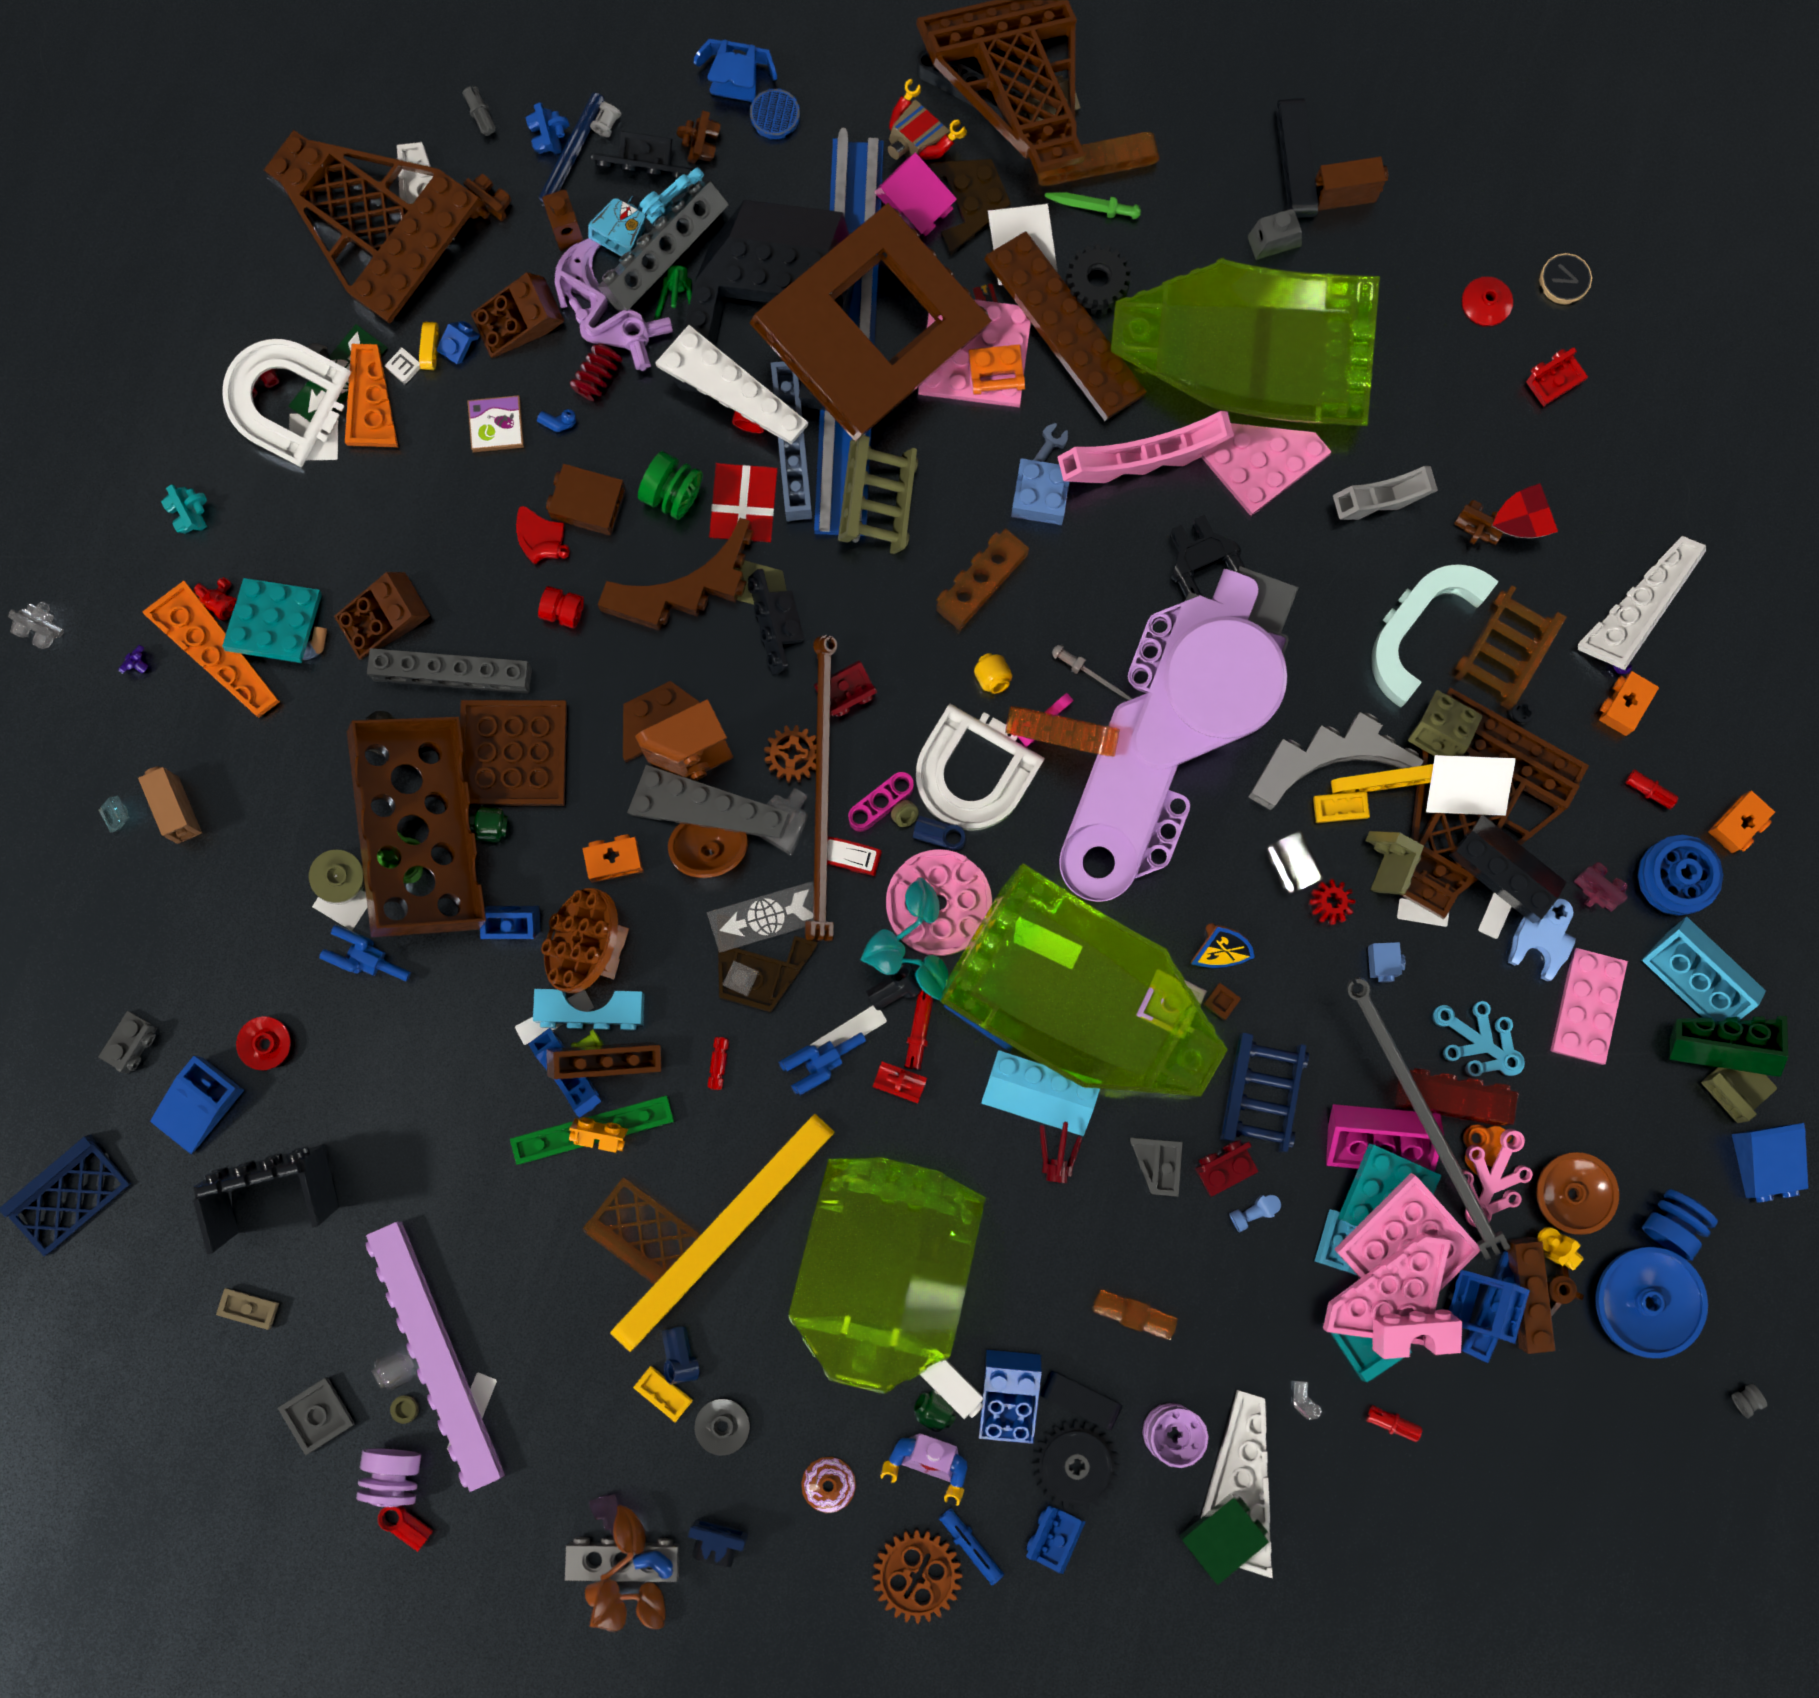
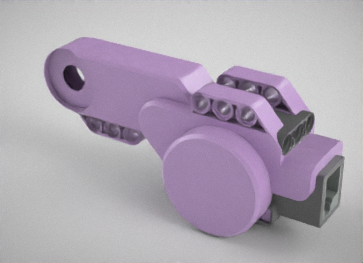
M1239 566L1237 572L1223 569L1212 600L1188 592L1185 602L1150 616L1128 672V680L1136 690L1146 694L1121 703L1116 707L1060 853L1059 864L1062 878L1069 889L1076 895L1090 901L1111 900L1125 892L1135 878L1168 865L1190 811V802L1187 797L1169 790L1178 765L1256 732L1268 722L1282 702L1287 684V669L1283 654L1289 638L1281 632L1298 587ZM1158 622H1164L1168 625L1167 629L1162 633H1157L1153 630ZM1148 647L1158 649V653L1154 658L1144 657V651ZM1138 672L1148 673V679L1145 683L1137 684L1134 681L1135 675ZM1179 798L1186 803V809L1183 813L1175 814L1172 812L1170 805L1174 799ZM1169 823L1175 826V837L1166 839L1162 836L1161 828L1164 824ZM1096 846L1105 847L1113 854L1115 866L1108 876L1095 877L1086 870L1084 858L1091 848ZM1158 848L1164 850L1167 855L1166 861L1161 864L1155 863L1151 858L1153 850Z

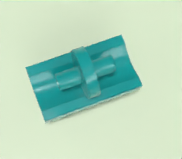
M173 484L166 488L168 495L161 503L169 513L178 511L180 516L172 523L176 532L186 534L193 529L199 531L205 529L207 525L201 516L205 511L202 505L207 501L205 494H196L193 488H176Z

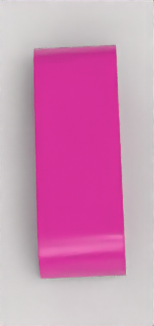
M898 772L854 805L848 814L851 828L858 832L868 830L890 813L898 802L908 799L914 789L912 777L908 773ZM899 780H904L909 784V788L904 792H900L895 789V783ZM879 796H883L889 802L886 807L879 808L875 806L874 800ZM862 812L867 815L868 819L863 824H857L853 820L854 815Z

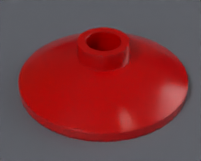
M1480 277L1469 283L1464 290L1462 307L1465 314L1473 322L1482 326H1494L1503 322L1509 316L1513 307V296L1508 286L1501 280L1494 277ZM1486 295L1492 296L1494 300H1487Z
M264 1016L248 1021L239 1031L236 1040V1049L240 1059L244 1064L256 1070H270L280 1065L286 1059L291 1046L290 1034L284 1024L277 1019ZM265 1039L270 1041V1046L267 1049L262 1047V1042Z

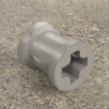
M602 102L599 106L600 112L596 120L592 121L590 127L599 135L609 137L612 133L611 128L615 120L620 118L621 112L613 105Z

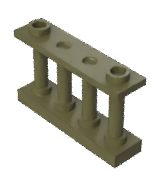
M863 435L856 442L853 439L850 441L838 541L848 543L861 534L890 541V553L896 554L905 549L909 542L907 528L914 473L918 467L917 449L911 448L903 453L902 457L871 449L869 446L870 437ZM868 459L900 467L899 482L868 474L866 471ZM865 484L897 492L896 506L865 499L863 496ZM864 509L893 516V531L862 524L859 521L860 512Z

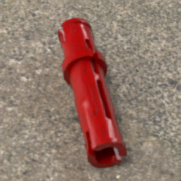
M923 990L918 994L911 1035L907 1037V1044L909 1046L904 1067L908 1069L915 1068V1070H921L924 1047L928 1045L926 1036L933 997Z

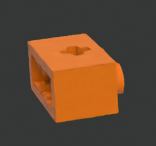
M1633 671L1624 677L1621 675L1613 686V689L1616 690L1612 698L1608 697L1600 708V711L1603 713L1599 721L1625 736L1635 730L1659 689L1658 686Z
M1751 790L1743 794L1714 824L1708 833L1730 853L1738 850L1745 851L1754 842L1752 837L1757 831L1763 832L1772 823L1769 818L1775 811Z
M629 834L615 837L613 842L604 843V840H597L588 843L589 847L582 848L589 880L593 883L644 872L638 841L635 837L630 838ZM611 852H615V854L618 855V857L615 858L614 863H611L609 859H606L611 856Z

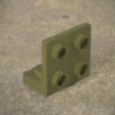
M1436 690L1423 718L1411 733L1408 741L1433 756H1463L1473 739L1482 715L1454 700L1449 695Z
M1369 831L1366 841L1375 845L1374 850L1385 854L1371 890L1378 893L1404 895L1411 885V878L1416 865L1421 860L1424 845L1399 832Z
M1717 1067L1701 1082L1737 1123L1750 1121L1757 1115L1754 1110L1777 1090L1775 1084L1764 1074Z

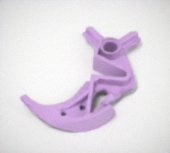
M590 238L574 244L560 258L555 271V289L560 308L567 307L565 300L567 295L569 303L576 313V320L580 323L582 338L591 343L626 348L631 351L636 370H646L651 365L645 346L649 342L650 337L673 332L669 317L645 323L639 313L629 309L628 311L619 312L595 327L608 308L607 298L597 287L599 283L594 277L592 269L596 250L602 245ZM571 291L590 301L591 308L582 309L577 299L571 294ZM632 331L638 332L637 335H629L628 333Z

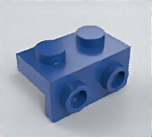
M1048 1506L1039 1517V1528L1036 1535H1033L1028 1542L1026 1558L1037 1561L1058 1573L1064 1574L1085 1521L1058 1507Z

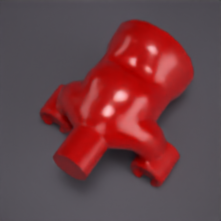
M225 577L217 581L219 586L217 589H207L201 583H198L194 587V592L199 596L200 603L204 604L208 610L214 612L221 621L229 619L232 616L237 600L235 597L225 594L232 583Z

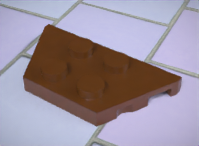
M669 681L624 703V761L628 762L643 754L635 738L639 732L700 702Z

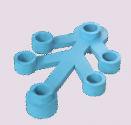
M697 167L687 176L685 174L681 175L661 194L658 195L655 191L651 192L640 203L643 209L642 213L647 215L646 218L653 225L658 218L663 215L666 216L671 211L672 199L686 192L691 184L694 185L698 181H702L704 173Z
M1480 1001L1473 1006V1013L1477 1017L1480 1034L1456 1018L1455 1012L1451 1007L1441 1005L1433 1010L1432 1021L1435 1025L1439 1027L1449 1026L1474 1043L1459 1047L1457 1045L1445 1047L1443 1056L1446 1060L1455 1061L1464 1056L1488 1053L1497 1060L1483 1063L1477 1060L1468 1062L1465 1070L1469 1076L1476 1077L1484 1072L1500 1070L1507 1076H1515L1522 1072L1525 1061L1522 1054L1514 1050L1510 1032L1513 1028V1022L1510 1018L1501 1017L1495 1022V1029L1500 1032L1501 1049L1493 1043L1488 1018L1491 1007L1487 1002ZM1479 1005L1485 1007V1014L1478 1012L1477 1008ZM1442 1011H1446L1449 1014L1447 1021L1441 1018L1440 1014ZM1502 1020L1506 1021L1508 1024V1028L1506 1030H1503L1500 1027V1022ZM1450 1048H1453L1456 1051V1056L1454 1058H1451L1448 1055V1050ZM1510 1057L1516 1062L1514 1067H1510L1507 1063ZM1472 1064H1476L1479 1068L1476 1074L1470 1070Z

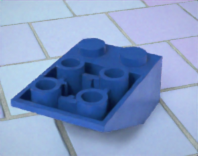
M194 1055L173 1081L150 1122L187 1152L193 1154L244 1090L206 1059Z
M995 1350L986 1351L982 1392L984 1399L982 1400L983 1407L981 1408L979 1439L1033 1444L1041 1381V1355Z

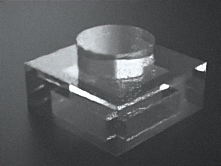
M733 961L723 986L748 997L759 972Z

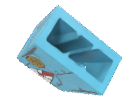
M632 196L626 204L617 198L613 199L589 223L588 238L620 256L628 251H632L637 246L636 242L642 236L646 224V215L641 212L642 207L640 203L642 200L637 196Z

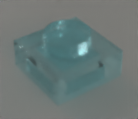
M118 795L109 797L99 809L110 833L120 830L130 819L128 810L122 804Z

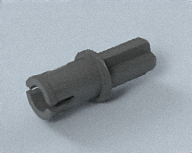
M473 86L472 89L471 87L466 88L463 91V96L470 107L471 117L475 118L482 134L486 136L491 135V133L495 132L496 127L488 113L489 106L484 104L477 86Z

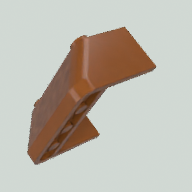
M708 699L639 732L635 736L648 763L694 781L702 779L707 775V771L734 758L725 741L727 737Z

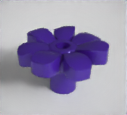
M139 644L132 653L129 652L124 658L125 661L118 668V671L124 673L127 669L135 668L142 674L148 668V665L140 660L144 647Z

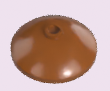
M687 823L679 824L670 835L668 853L673 865L682 873L698 878H709L722 875L736 867L747 851L748 840L745 832H732L712 827L706 828Z
M1579 1152L1567 1153L1550 1161L1541 1172L1537 1183V1201L1542 1214L1557 1229L1570 1234H1590L1606 1226L1615 1215L1619 1203V1187L1611 1169L1597 1157ZM1570 1189H1574L1576 1191V1197L1574 1199H1572L1569 1196Z

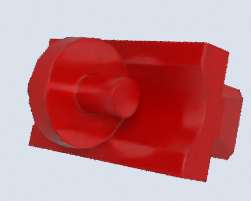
M881 1062L872 1087L918 1104L927 1078Z

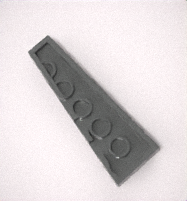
M649 765L645 766L627 812L635 817L674 821L680 824L687 823L699 825L700 827L745 832L746 834L782 839L791 816L787 811Z

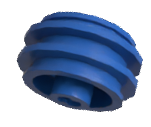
M1683 834L1667 837L1648 848L1640 860L1638 871L1640 889L1648 902L1661 912L1676 916L1693 914L1713 903L1721 891L1724 876L1721 861L1713 848L1697 837ZM1668 853L1675 855L1676 859L1674 862H1670L1667 859ZM1660 869L1666 872L1664 879H1661ZM1682 869H1685L1688 872V877H1683L1681 873ZM1674 887L1676 889V895H1673L1670 891H1668V888ZM1690 887L1696 890V893L1693 897L1689 896L1688 889Z

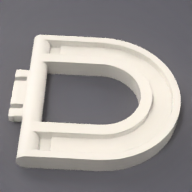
M284 339L264 340L254 343L241 351L228 367L223 382V403L230 421L243 436L302 468L316 439L318 438L326 443L328 436L321 433V431L325 430L331 433L340 415L332 410L335 408L342 412L344 408L342 403L340 404L336 401L351 371L299 343ZM276 368L287 369L327 390L303 437L263 417L255 408L252 391L256 380L264 372Z
M949 704L920 752L916 766L918 793L927 810L942 823L958 825L963 830L969 831L986 829L1000 823L1015 810L1045 758L1016 742L1017 735L1009 737V726L995 718H992L991 722L986 724L990 716L984 712L980 720L956 706ZM967 729L1014 755L991 794L977 801H966L954 796L944 781L945 766Z

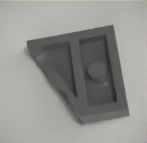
M1131 1138V1145L1151 1194L1179 1197L1183 1142Z

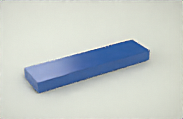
M1504 1251L1493 1278L1516 1285L1514 1275L1509 1267L1508 1252ZM1491 1286L1488 1287L1473 1324L1492 1329L1503 1290ZM1469 1331L1461 1351L1488 1363L1498 1339Z

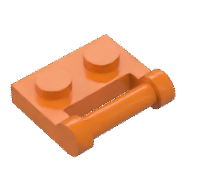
M1020 344L969 349L968 355L973 395H979L983 391L1016 388L1017 391L1025 390ZM1015 373V378L980 381V377Z

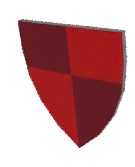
M1541 483L1525 488L1510 497L1497 512L1492 527L1504 534L1518 538H1537L1558 532Z

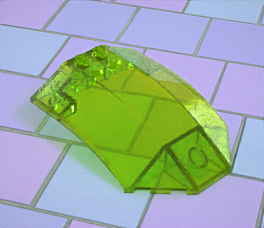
M887 1158L828 1159L788 1319L793 1326L797 1327L803 1336L804 1343L814 1358L817 1357L830 1381L885 1394L893 1390L894 1386L901 1382L909 1381L925 1372L928 1367L935 1363L943 1362L950 1358L986 1197L947 1177L942 1172Z

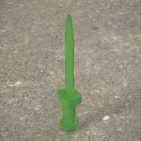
M1071 193L1045 194L1046 198L1063 205L1107 213L1108 218L1115 217L1116 213L1132 216V219H1137L1141 215V208L1137 204L1134 206L1118 204V200L1115 197H1111L1110 201Z

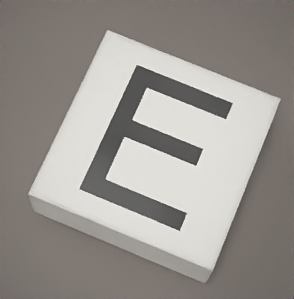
M403 348L385 365L386 369L404 385L420 370L419 361Z

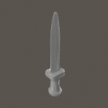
M1057 645L1053 648V657L1055 659L1058 657L1072 666L1071 669L1074 673L1077 674L1081 669L1120 696L1128 700L1132 699L1122 690L1084 666L1085 658L1075 657L1063 649V645Z

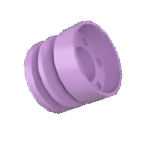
M1166 1403L1158 1405L1149 1412L1144 1421L1142 1434L1145 1445L1155 1457L1168 1466L1177 1468L1191 1466L1201 1459L1207 1449L1208 1433L1206 1425L1198 1415L1181 1404ZM1172 1427L1178 1431V1434L1173 1435V1439L1167 1435L1168 1432H1172Z
M382 1448L362 1450L360 1469L372 1473V1477L358 1480L359 1486L370 1489L357 1491L356 1499L382 1507L414 1504L416 1495L404 1491L417 1489V1484L405 1479L406 1476L419 1473L421 1454L412 1451Z

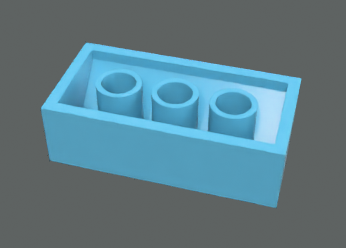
M1687 916L1668 931L1642 959L1653 972L1702 1018L1724 1021L1726 1017H1737L1738 1020H1741L1760 1005L1766 992L1763 987Z
M998 1050L981 1104L1062 1129L1064 1122H1068V1132L1084 1136L1102 1083Z

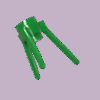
M671 266L668 268L654 320H659L661 317L668 289L672 291V308L676 307L678 292H683L684 288H686L690 304L692 279L687 278L688 270L685 267Z

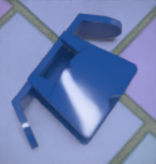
M708 39L698 50L693 60L694 64L699 67L712 55H716L707 76L708 80L712 81L710 87L712 95L753 102L756 96L757 63L767 65L773 81L777 80L775 66L769 50L757 48L754 45L728 40ZM733 50H741L746 54L735 53Z

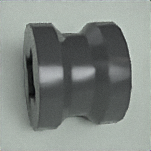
M1752 1383L1746 1385L1744 1391H1736L1732 1394L1736 1407L1746 1418L1752 1417L1757 1409L1763 1410L1768 1406L1760 1390Z

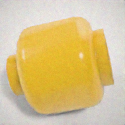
M991 653L985 654L979 658L974 668V674L984 691L995 694L1009 687L1012 672L1003 656Z

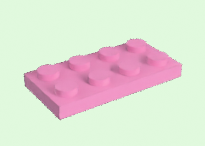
M1579 948L1573 949L1551 1052L1601 1065L1606 1064L1628 961Z

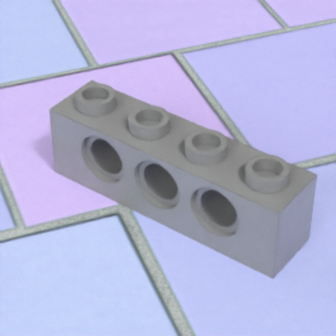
M578 1537L574 1538L573 1542H569L566 1545L565 1580L601 1581L600 1576L606 1574L618 1564L616 1554L621 1551L616 1545L614 1538H602L600 1543L590 1542V1538ZM668 1538L657 1539V1543H646L645 1539V1547L642 1553L660 1551L668 1557L673 1564V1574L671 1577L662 1579L651 1567L635 1570L633 1559H631L629 1565L619 1569L610 1577V1580L677 1582L679 1578L680 1544L673 1543V1539ZM590 1552H598L601 1555L602 1563L595 1566L589 1562L588 1555Z

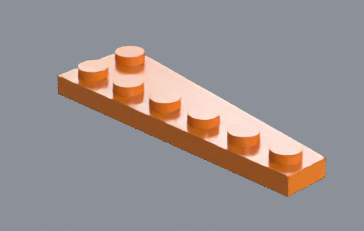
M182 581L142 611L146 617L258 718L280 702L243 654L224 651L222 645L226 632L205 605L200 603L197 595L185 581Z

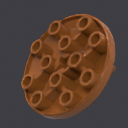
M595 888L577 890L562 905L559 911L551 916L547 939L541 947L549 982L556 989L572 994L587 989L599 976L608 979L615 978L620 961L619 957L629 928L618 925L615 903L607 893ZM554 930H555L554 938H553V940H551L552 934H553V932H554Z

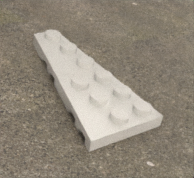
M1237 1390L1201 1517L1229 1494L1235 1499L1240 1496L1250 1508V1511L1247 1512L1248 1516L1253 1522L1258 1519L1268 1531L1264 1536L1269 1543L1239 1568L1272 1578L1265 1399Z

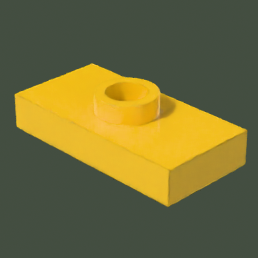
M1367 791L1317 795L1313 797L1316 823L1370 818Z
M652 1365L633 1387L674 1422L680 1418L693 1401L691 1397L675 1384H668L665 1376Z

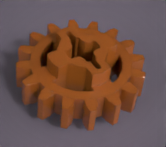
M786 725L784 726V733L781 734L780 731L775 730L776 738L769 737L767 739L771 747H764V752L770 754V756L764 759L765 763H772L769 767L771 773L776 770L778 771L777 779L780 780L784 775L786 776L787 783H790L792 777H796L799 783L801 782V775L810 778L809 770H816V764L814 763L816 761V745H813V743L817 739L815 735L808 737L809 730L807 728L801 733L799 732L798 725H795L793 731H790ZM790 738L784 745H779L783 740ZM800 739L809 746L810 751L802 748ZM792 749H796L798 755H795L794 759H789L787 753H791ZM775 757L785 762V769L777 763ZM801 763H807L801 769L796 770V767Z

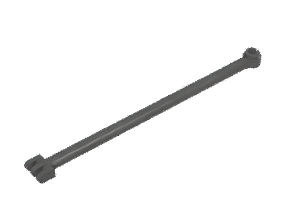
M1355 977L1356 983L1362 984V990L1359 992L1353 991L1355 984L1350 980L1347 984V992L1351 998L1357 1000L1480 1233L1483 1240L1477 1242V1245L1485 1260L1491 1259L1490 1253L1487 1250L1489 1247L1492 1248L1496 1256L1501 1254L1496 1245L1497 1243L1501 1242L1502 1247L1506 1251L1511 1249L1502 1231L1497 1233L1493 1231L1369 995L1370 986L1364 978Z

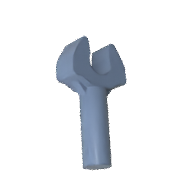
M1053 423L1047 426L1042 434L1045 438V444L1033 460L1044 462L1053 448L1063 449L1067 444L1068 431L1065 430L1060 438L1055 439L1052 437V434L1057 424Z

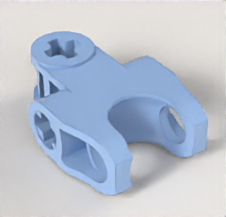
M1557 899L1546 915L1535 923L1523 917L1513 937L1508 963L1514 966L1519 965L1530 948L1537 949L1542 953L1545 960L1541 979L1547 982L1551 981L1560 967L1567 961L1576 941L1575 937L1565 933L1573 917V907L1565 899ZM1558 908V914L1561 917L1555 918L1556 913L1552 909Z

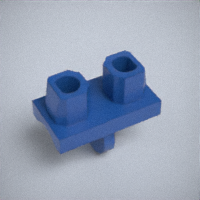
M539 102L534 105L535 112L525 117L531 131L536 132L540 130L541 135L532 138L533 148L539 154L548 151L556 155L562 153V147L559 138L565 136L564 130L569 127V120L567 117L560 116L558 111L552 112L550 109L543 108L542 103Z

